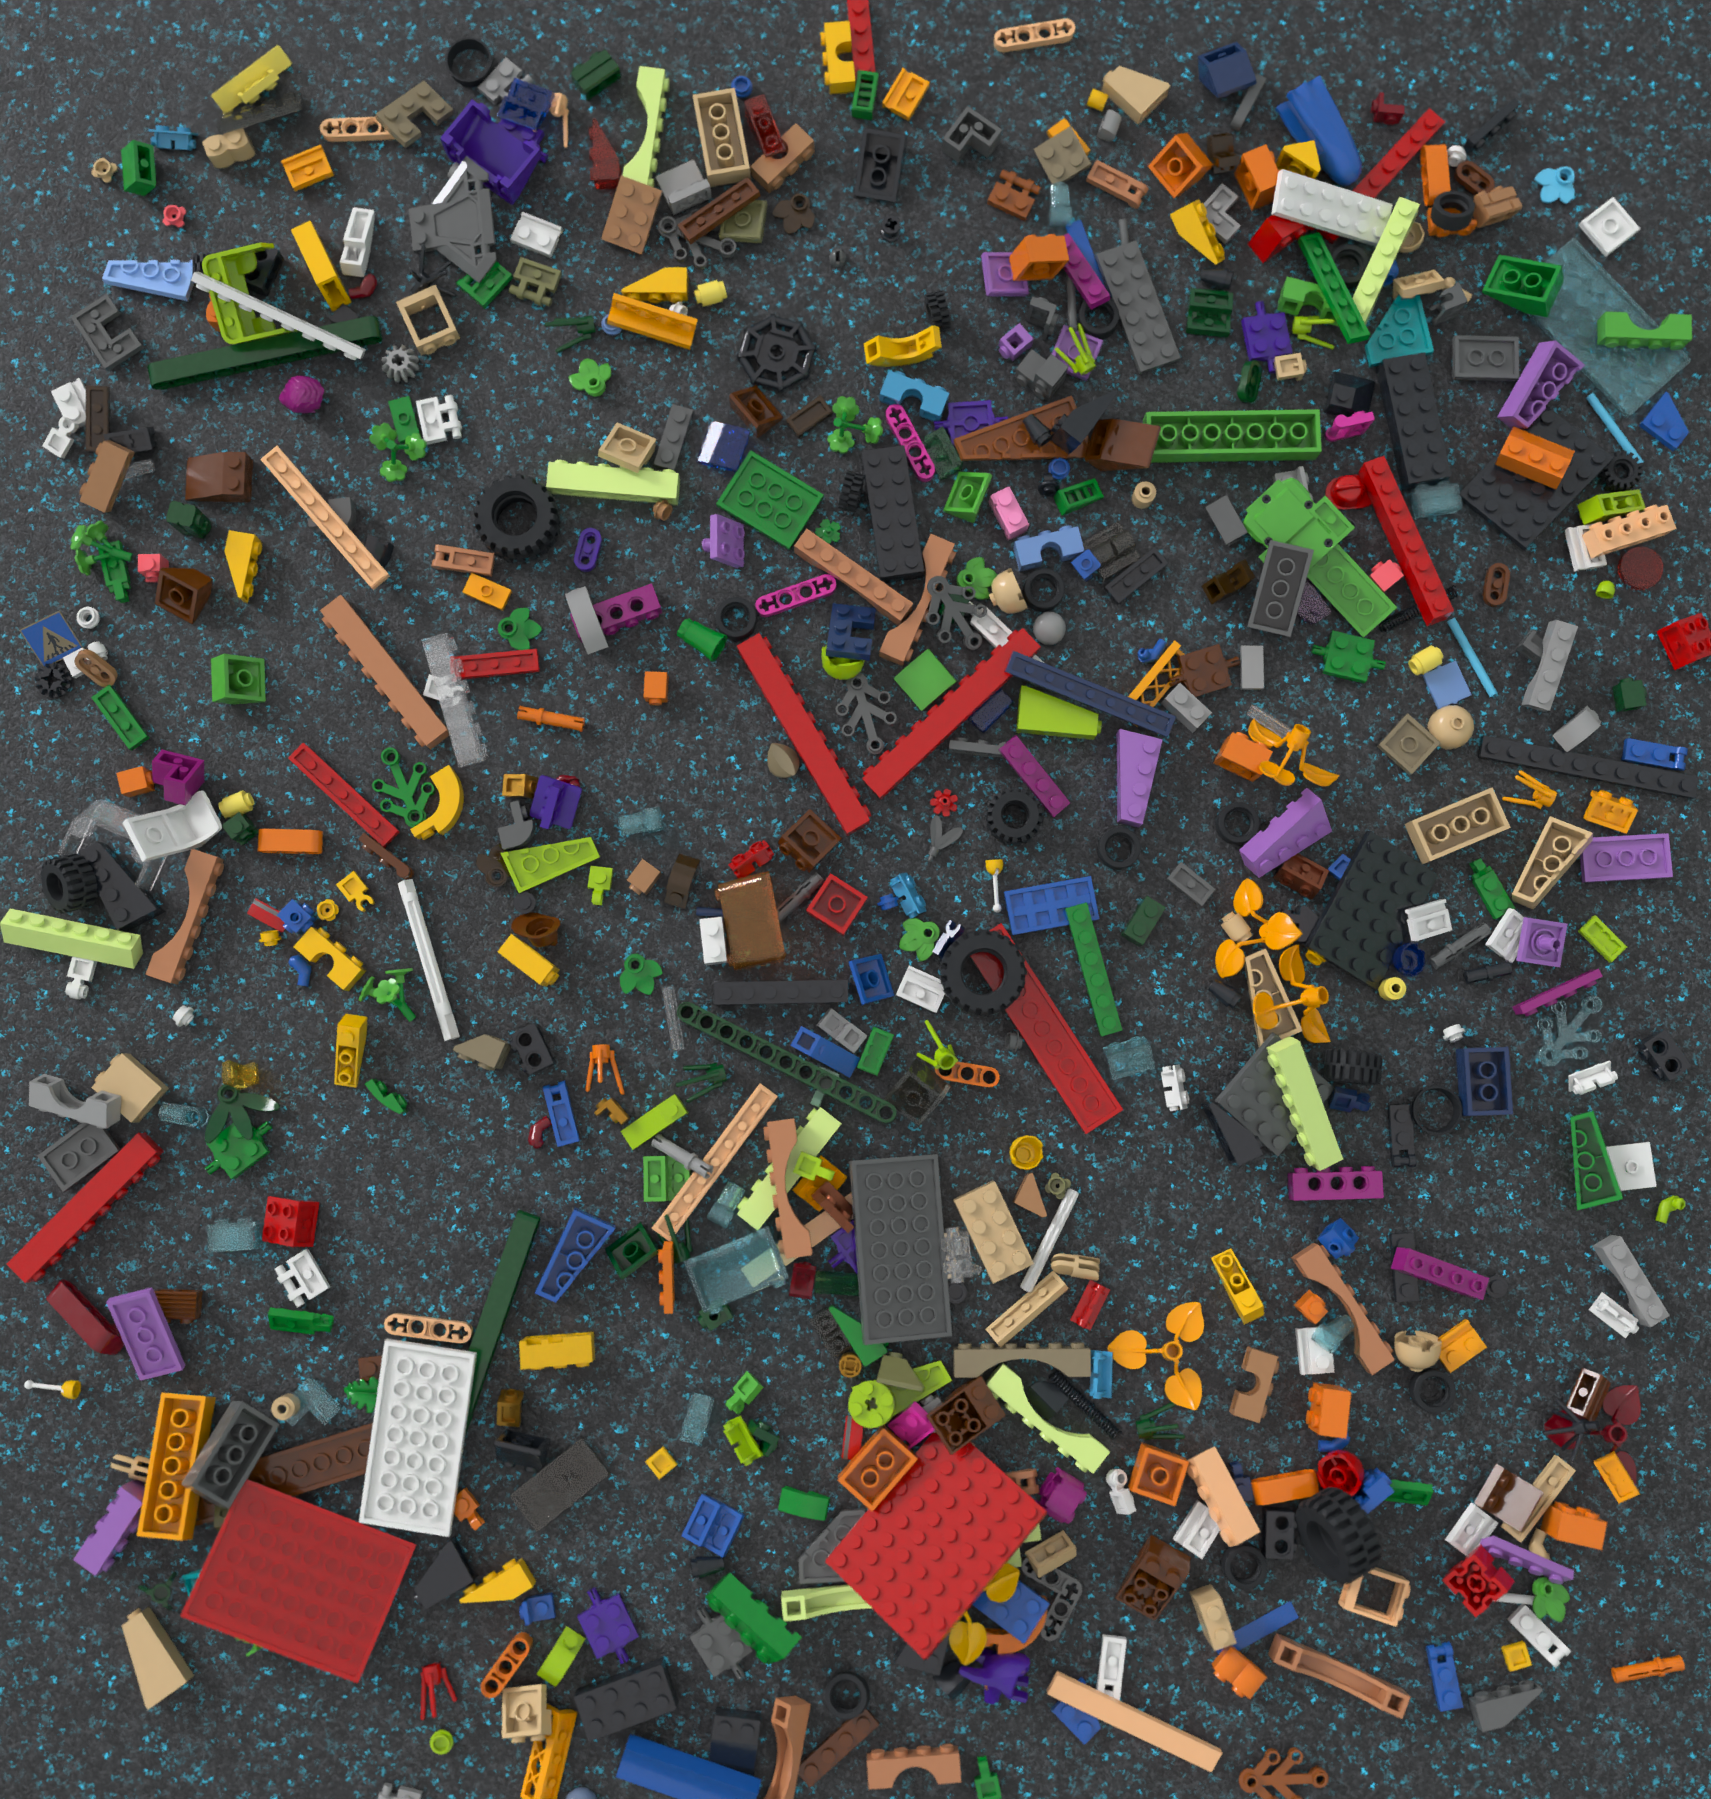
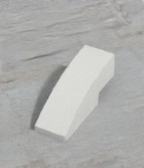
M354 207L352 209L343 238L345 246L340 260V266L344 275L364 277L373 235L374 210Z

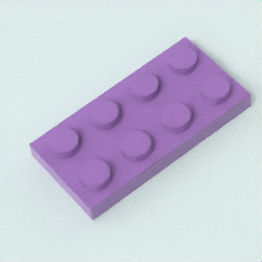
M1669 833L1593 837V841L1580 855L1582 883L1673 877Z
M153 1288L109 1298L106 1303L140 1381L184 1369L185 1363Z

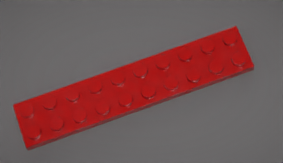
M1002 923L990 930L997 931L1003 936L1006 935L1015 945ZM987 952L972 954L970 958L992 992L1001 985L1004 977V970L1000 960ZM1025 960L1024 965L1027 968L1025 986L1018 999L1005 1009V1012L1083 1132L1087 1134L1123 1109Z

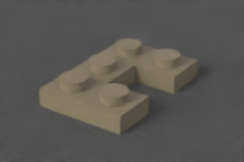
M422 81L376 113V120L404 148H407L421 138V131L410 121L411 119L424 112L438 126L453 115V109L425 81Z

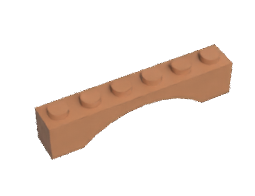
M806 529L794 545L795 554L849 586L896 625L902 624L912 611L913 603L810 530Z
M930 534L922 553L925 571V589L915 611L907 620L898 627L888 631L879 651V657L901 666L904 665L905 661H910L914 652L911 649L914 641H919L923 631L919 629L922 621L927 622L925 616L929 612L928 608L932 597L927 590V584L934 576L946 578L948 571H945L948 563L952 564L957 553L953 551L954 543Z
M195 849L191 850L184 869L189 885V906L186 917L173 939L163 948L153 953L145 975L173 984H178L184 978L186 961L193 954L192 945L201 932L200 923L202 918H205L208 913L209 906L207 904L210 897L216 891L215 883L217 877L223 872L224 864L222 863L224 859Z
M795 1118L767 1122L768 1127H764L765 1141H770L771 1148L767 1150L768 1163L773 1164L774 1171L769 1172L771 1186H776V1195H772L774 1209H779L780 1216L776 1217L777 1231H782L783 1239L779 1240L780 1254H785V1259L809 1256L813 1254L810 1231L795 1215L788 1200L785 1182L787 1162L793 1147L798 1141Z
M1312 1243L1291 1258L1303 1277L1315 1280L1326 1286L1342 1302L1353 1326L1354 1354L1366 1372L1373 1375L1395 1360L1391 1355L1393 1350L1386 1341L1383 1342L1378 1334L1381 1332L1373 1321L1370 1323L1365 1316L1368 1314L1367 1310L1360 1302H1356L1353 1297L1355 1292L1348 1283L1344 1284L1340 1278L1342 1273L1335 1264L1332 1265L1328 1260L1330 1255L1325 1247Z
M1276 1633L1268 1652L1272 1661L1279 1665L1330 1683L1401 1719L1404 1716L1411 1697L1404 1689L1278 1633Z
M797 1696L775 1698L771 1722L777 1739V1760L773 1780L765 1799L794 1798L811 1703Z

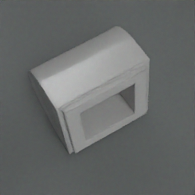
M1110 109L1107 111L1097 135L1099 139L1105 141H1113L1115 139L1122 119L1117 112Z

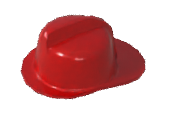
M1345 475L1334 478L1326 488L1325 496L1339 510L1364 508L1372 504L1359 475Z

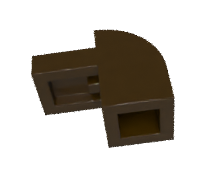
M1225 132L1206 136L1208 159L1213 164L1211 167L1213 174L1234 171L1235 165L1240 164V155L1234 153L1233 135Z
M1245 559L1238 562L1228 571L1214 576L1201 587L1210 603L1215 604L1243 590L1256 577Z
M679 853L667 883L664 903L683 909L686 908L692 885L697 876L700 864L699 859Z

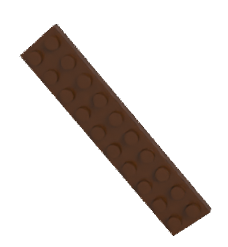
M373 1422L262 1456L258 1459L247 1479L286 1495L295 1496L366 1474ZM201 1496L199 1497L195 1526L214 1521L215 1504Z

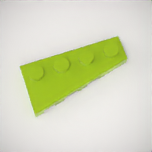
M592 837L501 853L518 893L600 858Z
M941 1361L913 1369L925 1387L924 1392L885 1384L891 1389L895 1397L896 1408L893 1416L903 1411L914 1401L918 1402L952 1381ZM875 1398L867 1401L870 1411L872 1408L877 1409L878 1407L875 1404Z

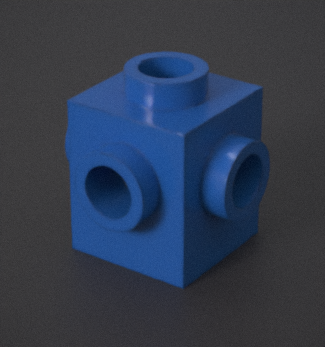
M294 899L277 914L284 922L283 927L291 934H305L310 927H314V922L317 920L313 915L315 911L306 903L302 905Z
M1342 1218L1326 1226L1318 1237V1240L1335 1259L1342 1255L1345 1257L1350 1255L1356 1249L1354 1245L1359 1239L1353 1229Z

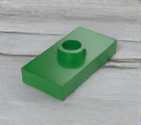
M406 396L388 401L399 443H405V438L408 435L412 436L413 433L420 434L411 398Z
M873 1027L857 1068L878 1076L894 1035Z

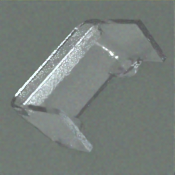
M103 799L96 800L72 820L57 853L64 856L73 853L78 854L84 838L89 837L96 826L131 840L122 822L127 818L140 816V814ZM133 845L131 851L132 858L144 865L135 886L151 891L167 856L142 862Z

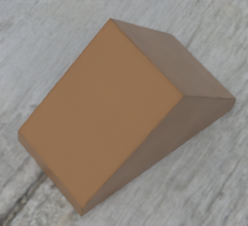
M1032 1172L1026 1173L1013 1202L1041 1217H1046L1047 1214Z

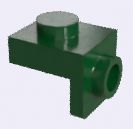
M751 1419L747 1424V1428L754 1436L762 1439L759 1449L763 1456L769 1457L770 1453L776 1449L780 1438L767 1422L763 1420L757 1422Z

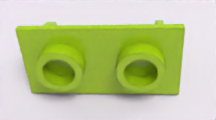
M741 1415L727 1421L723 1425L725 1429L723 1432L730 1444L733 1445L736 1442L739 1444L734 1451L741 1463L748 1466L753 1460L763 1456Z

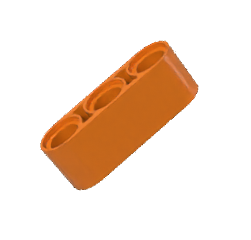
M1445 144L1423 145L1421 148L1420 163L1425 206H1433L1434 199L1439 194L1451 191L1447 147Z
M259 829L257 851L262 853L322 854L323 831Z
M958 1061L951 1068L948 1076H942L939 1073V1069H935V1074L939 1079L981 1087L996 1086L1000 1079L998 1071L992 1067ZM965 1067L970 1068L973 1072V1076L969 1080H965L961 1076V1071ZM986 1071H991L995 1076L991 1084H987L983 1080V1074Z
M1314 1469L1293 1471L1251 1480L1255 1505H1268L1307 1498L1319 1492L1316 1471Z
M520 1632L516 1634L490 1669L481 1684V1692L485 1697L494 1698L498 1696L526 1658L533 1645L532 1637L528 1633ZM517 1641L524 1642L526 1649L519 1650L515 1643ZM502 1661H509L512 1664V1669H505L502 1666ZM488 1680H495L498 1683V1688H491L488 1685Z

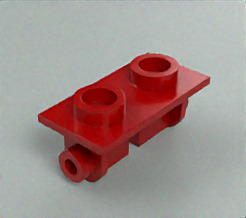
M765 840L762 842L757 841L750 846L749 851L733 857L732 862L728 865L738 879L741 877L744 879L756 870L752 865L754 861L761 867L770 861L775 854L771 848H768L769 845Z
M1089 1280L1070 1320L1085 1329L1091 1330L1110 1290Z

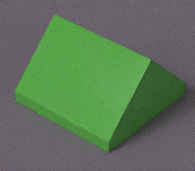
M959 472L943 511L975 523L990 486L992 475L990 473Z

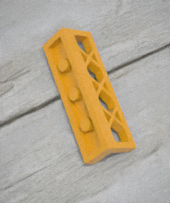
M614 293L607 324L690 350L698 319Z
M1175 640L1128 696L1129 698L1138 700L1140 697L1142 703L1151 707L1158 703L1171 687L1169 683L1176 680L1158 685L1157 675L1167 672L1169 677H1172V672H1176L1174 676L1180 675V668H1171L1170 661L1174 654L1178 657L1185 655L1179 650L1181 647L1179 643ZM1158 688H1163V690L1159 693ZM1155 689L1156 698L1153 701H1144L1143 692L1145 690Z
M546 1703V1709L551 1710L553 1715L551 1735H545L547 1742L545 1749H543L542 1741L533 1742L521 1798L557 1799L577 1716L576 1711L572 1709L558 1710ZM538 1759H539L540 1764H541V1768H540V1772H539V1773H538L537 1767H536V1764H537V1760H538ZM532 1783L535 1786L534 1796L530 1794Z

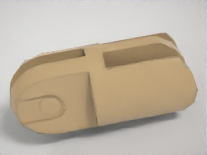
M1059 1253L1051 1259V1268L1056 1273L1095 1281L1099 1280L1100 1258Z
M120 1454L114 1455V1459L132 1465L127 1467L111 1462V1468L129 1473V1478L146 1483L147 1477L137 1474L139 1471L148 1473V1467L141 1466L142 1462L149 1464L150 1458L137 1455L134 1459Z

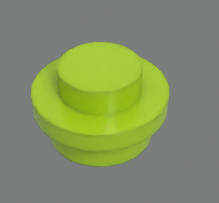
M447 1730L436 1731L430 1739L431 1749L440 1755L448 1753L454 1743L452 1734Z

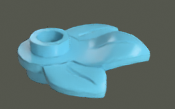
M1560 167L1557 170L1547 168L1536 175L1534 180L1543 186L1540 193L1542 202L1551 203L1559 198L1563 203L1567 204L1574 197L1575 190L1572 183L1575 176L1574 171L1570 167Z

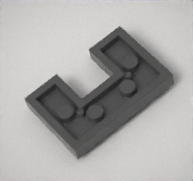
M108 294L80 310L71 318L103 367L110 371L143 350L144 347L130 328L115 338H111L104 325L121 315Z

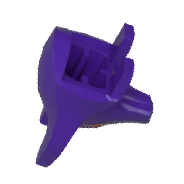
M984 1649L976 1659V1661L983 1664L982 1668L960 1667L959 1674L984 1686V1701L986 1703L994 1705V1703L998 1702L1002 1693L1010 1700L1026 1703L1028 1692L1015 1689L1016 1685L1028 1687L1029 1677L1023 1675L1029 1671L1030 1659L1025 1654L1020 1652L998 1654L995 1651Z

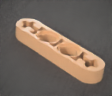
M1059 19L1001 29L994 36V47L999 52H1010L1068 42L1074 36L1075 24L1070 19ZM1066 27V30H1068L1069 32L1065 33L1064 30H1062V28ZM1041 30H1048L1051 35L1048 38H1042L1039 32ZM1021 33H1026L1030 39L1025 42L1021 41L1018 36ZM1000 38H1004L1007 41L1006 44H1003Z
M376 117L326 119L320 125L323 137L329 142L395 139L386 129L384 132L383 126L376 120ZM372 124L379 126L375 133L368 132V127ZM350 125L358 127L354 134L346 132ZM330 127H333L332 133L328 134L327 131L330 130Z
M394 1313L388 1316L384 1322L385 1330L392 1335L453 1343H465L472 1338L474 1333L472 1325L468 1322ZM397 1318V1322L406 1323V1319H409L407 1332L404 1331L406 1328L404 1326H399L394 1330V1326L390 1325V1322ZM415 1320L421 1321L424 1325L421 1333H416L412 1329V1324ZM438 1323L444 1324L446 1327V1333L443 1336H438L434 1331V1327ZM451 1324L454 1325L452 1330H460L462 1326L465 1327L464 1330L468 1332V1335H465L462 1339L459 1333L451 1334L452 1338L449 1337Z

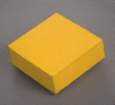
M664 1446L645 1461L659 1480L678 1464Z
M1524 1641L1501 1647L1507 1669L1510 1672L1532 1666Z

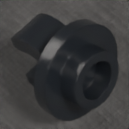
M1043 473L1044 480L1039 484L1038 492L1045 497L1054 496L1060 490L1059 483L1053 481L1052 473Z

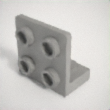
M694 160L656 176L658 185L663 191L662 193L673 215L712 198L710 185L707 179H703Z

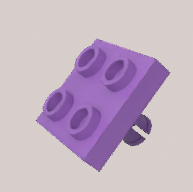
M718 514L710 516V538H705L702 541L703 550L710 552V559L735 568L744 567L743 524Z
M1524 917L1516 961L1560 967L1567 924Z

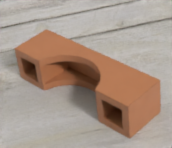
M942 1744L940 1748H931L930 1746L923 1745L914 1750L899 1747L895 1748L894 1751L885 1752L883 1749H875L871 1753H867L869 1790L892 1788L898 1774L910 1767H921L928 1770L935 1777L938 1784L961 1782L958 1746L953 1744Z

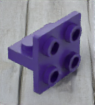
M541 775L529 815L540 819V827L549 829L555 824L570 829L573 825L582 788Z

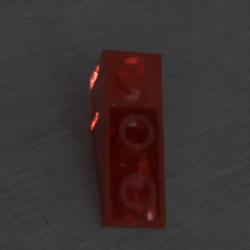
M762 94L745 100L746 117L765 157L767 158L786 151L765 95Z
M592 118L593 127H589L590 141H593V147H589L590 161H593V168H590V180L594 181L596 189H617L621 177L619 158L596 118Z

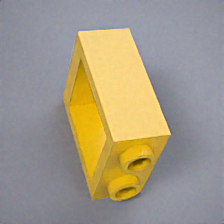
M512 934L497 951L542 986L547 987L548 984L552 986L559 977L557 974L560 970Z

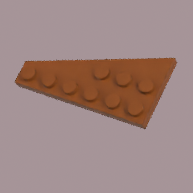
M1069 396L955 438L953 442L961 461L1085 458L1090 440L1087 435L1084 441L1071 454H1067L1051 440L1039 448L1037 444H1033L1023 420L1028 415L1033 414L1051 430L1063 414L1068 416L1077 408L1073 397Z

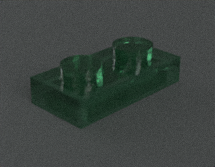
M816 1271L815 1293L859 1296L858 1274Z

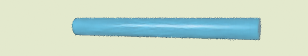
M1592 393L1587 396V401L1623 450L1627 451V455L1631 452L1634 454L1632 456L1633 459L1639 458L1637 464L1643 463L1642 458L1595 394Z
M1453 618L1447 621L1489 697L1497 694L1494 685L1457 620Z

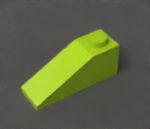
M1639 489L1599 494L1577 505L1583 525L1608 521L1617 516L1623 517L1633 511L1639 510L1641 512L1645 509Z
M674 1094L627 1126L621 1133L632 1150H634L689 1112L678 1095Z

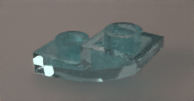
M692 1393L679 1435L680 1441L701 1446L714 1403L713 1397Z

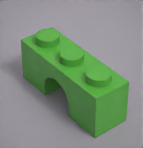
M1291 277L1286 278L1281 289L1277 311L1298 316L1303 305H1312L1319 311V319H1334L1335 322L1331 325L1339 326L1318 284Z

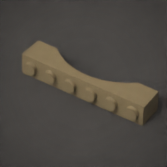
M1030 1342L1026 1343V1347H1017V1343H1005L1001 1348L994 1347V1343H981V1347H972V1343H958V1347H953V1375L955 1378L978 1377L994 1365L1014 1359H1032L1048 1363L1068 1377H1091L1090 1348L1084 1346L1083 1342H1072L1071 1346H1062V1343L1059 1342L1048 1343V1346H1039V1343Z

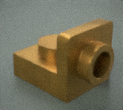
M504 774L502 796L534 799L538 778L527 774Z
M604 1098L596 1105L597 1110L594 1112L596 1116H600L608 1109L610 1111L608 1115L615 1123L620 1122V1124H624L630 1119V1116L614 1098L609 1100Z
M515 1389L501 1390L497 1402V1425L520 1427L524 1391Z

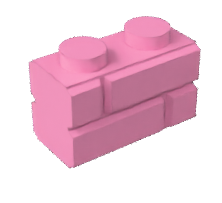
M1010 486L990 496L989 505L1008 540L1028 530L1029 523Z

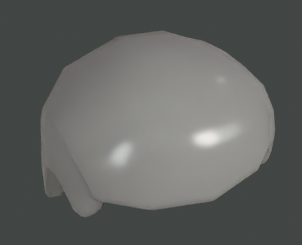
M1044 612L1035 619L1033 625V633L1036 639L1044 645H1054L1060 642L1066 631L1064 619L1055 612Z

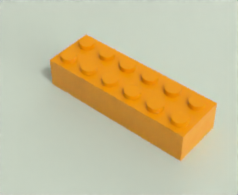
M161 1393L137 1536L172 1540L193 1539L200 1496L182 1486L181 1483L209 1439L216 1397Z

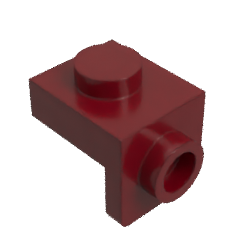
M1379 92L1376 100L1373 99L1371 104V113H1374L1373 122H1380L1386 125L1399 124L1404 115L1405 106L1384 104V92Z
M808 1262L794 1263L789 1296L811 1300L816 1266H812Z

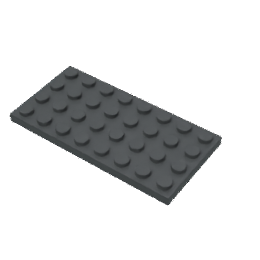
M938 1154L849 1161L863 1345L952 1336Z

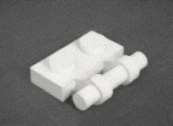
M453 395L445 396V404H440L438 397L416 401L426 445L446 441V432L449 431L452 432L454 439L462 437L460 431L462 425L457 417L458 406L454 402ZM443 413H448L450 422H443Z
M305 1249L286 1261L290 1270L286 1271L283 1264L274 1269L279 1276L277 1277L279 1283H283L289 1293L287 1295L289 1300H293L297 1308L305 1304L301 1297L302 1294L305 1293L308 1299L311 1300L331 1287L309 1249ZM294 1275L301 1286L298 1289L291 1280V1277Z

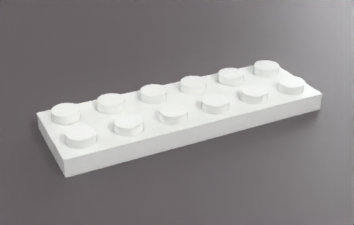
M1282 169L1278 172L1272 215L1376 247L1391 216L1393 204Z

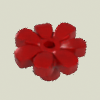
M945 789L943 794L939 790L934 793L936 799L932 798L930 805L936 806L933 810L936 815L942 812L944 817H948L950 811L955 812L957 810V805L954 803L958 801L956 795L950 796L951 790Z

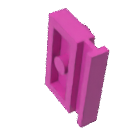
M916 1401L895 1416L887 1425L902 1441L906 1440L909 1443L908 1447L910 1449L935 1430L926 1417L928 1413Z

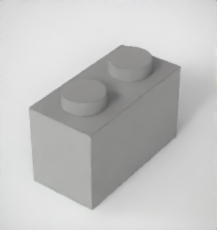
M1181 683L1161 703L1192 733L1212 713Z

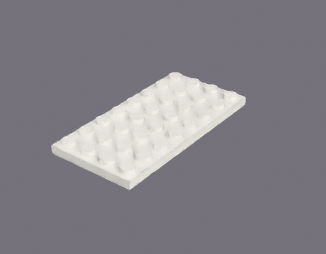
M393 1339L385 1340L359 1523L446 1537L450 1536L476 1352Z

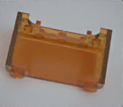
M769 871L719 883L718 888L714 889L716 901H721L731 952L727 954L729 967L733 966L734 970L738 971L787 961Z

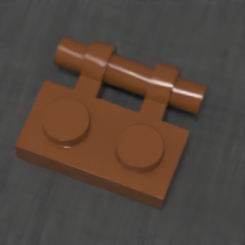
M1002 170L999 178L1006 180V183L1003 185L996 182L987 200V204L1026 221L1035 202V199L1029 197V194L1031 192L1038 195L1041 187L1034 184V181L1030 179L1025 180L1018 177L1017 173L1013 171ZM1013 184L1023 188L1022 193L1012 189Z

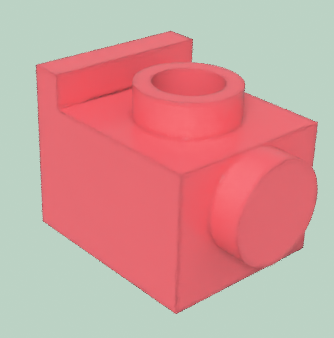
M138 554V572L145 577V582H158L160 569L169 568V561L161 554Z

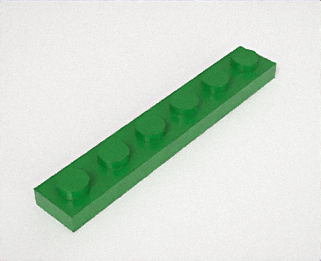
M1320 233L1300 236L1298 244L1347 343L1352 344L1368 340L1370 333Z
M1087 902L1064 908L1100 1036H1105L1122 1031Z

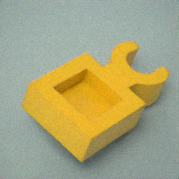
M355 871L336 884L349 902L352 903L356 899V906L360 911H366L362 906L365 900H368L372 905L375 904L372 897L364 894L369 888Z

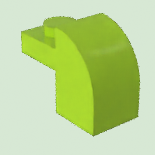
M566 1626L537 1672V1675L556 1687L574 1660L585 1638Z

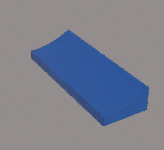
M633 1734L629 1736L616 1777L677 1799H756L761 1783L759 1778Z

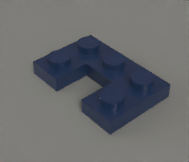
M833 603L826 656L870 661L872 639L851 637L852 627L874 630L876 608Z

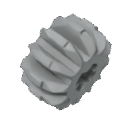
M402 344L400 349L393 345L392 352L386 350L387 357H382V362L384 363L382 369L384 372H387L386 375L389 379L394 378L395 382L399 383L402 378L404 382H408V376L415 378L413 371H419V366L417 365L419 359L414 355L412 349L407 350L406 346Z

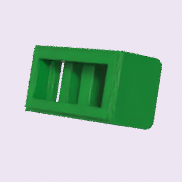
M858 70L851 109L853 118L873 119L879 73ZM861 80L873 81V84L861 83ZM860 89L871 90L872 92L860 91ZM859 98L869 99L870 102L859 100Z
M1095 478L1058 490L1054 495V501L1061 515L1071 513L1104 498ZM1087 487H1090L1093 496H1090ZM1080 490L1082 491L1085 499L1082 498ZM1071 494L1074 495L1077 502H1074V499Z

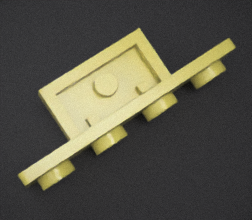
M277 45L211 96L225 114L241 102L252 104L260 98L259 94L263 90L270 91L277 85L275 82L279 79L277 75L292 63L282 48Z

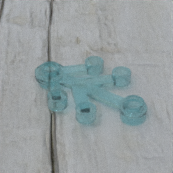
M1587 996L1583 999L1582 1009L1568 1026L1566 1020L1567 1004L1564 1001H1558L1551 1005L1552 1011L1556 1014L1558 1038L1554 1043L1551 1031L1554 1025L1552 1019L1545 1017L1538 1021V1028L1542 1030L1544 1046L1539 1050L1538 1057L1543 1065L1555 1066L1561 1059L1575 1058L1582 1060L1588 1056V1050L1583 1046H1577L1573 1050H1561L1568 1042L1589 1041L1590 1043H1597L1601 1040L1602 1034L1597 1029L1575 1033L1589 1014L1598 1013L1602 1009V1001L1597 996ZM1588 1001L1593 1003L1592 1009L1588 1008ZM1558 1003L1562 1005L1561 1011H1558L1556 1008ZM1544 1020L1549 1024L1547 1028L1543 1027ZM1592 1032H1595L1597 1035L1595 1040L1591 1038ZM1579 1049L1583 1051V1055L1581 1057H1579L1577 1054V1051ZM1548 1051L1552 1053L1550 1060L1546 1057Z

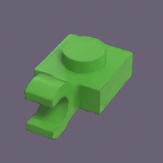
M747 1371L732 1388L736 1393L727 1400L725 1405L729 1410H734L738 1415L743 1411L744 1403L749 1405L763 1389V1386Z

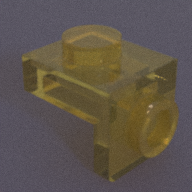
M230 1060L222 1062L223 1084L240 1090L258 1084V1064L251 1062L241 1065Z

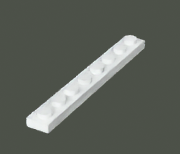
M194 272L191 281L197 283V288L205 292L212 290L218 293L217 297L224 301L230 302L234 300L240 303V308L252 312L253 309L261 313V318L271 322L275 319L282 323L281 327L294 332V329L303 332L302 336L311 341H315L316 338L324 342V347L333 351L336 348L344 351L343 355L356 361L357 358L361 359L364 356L366 349L201 272Z

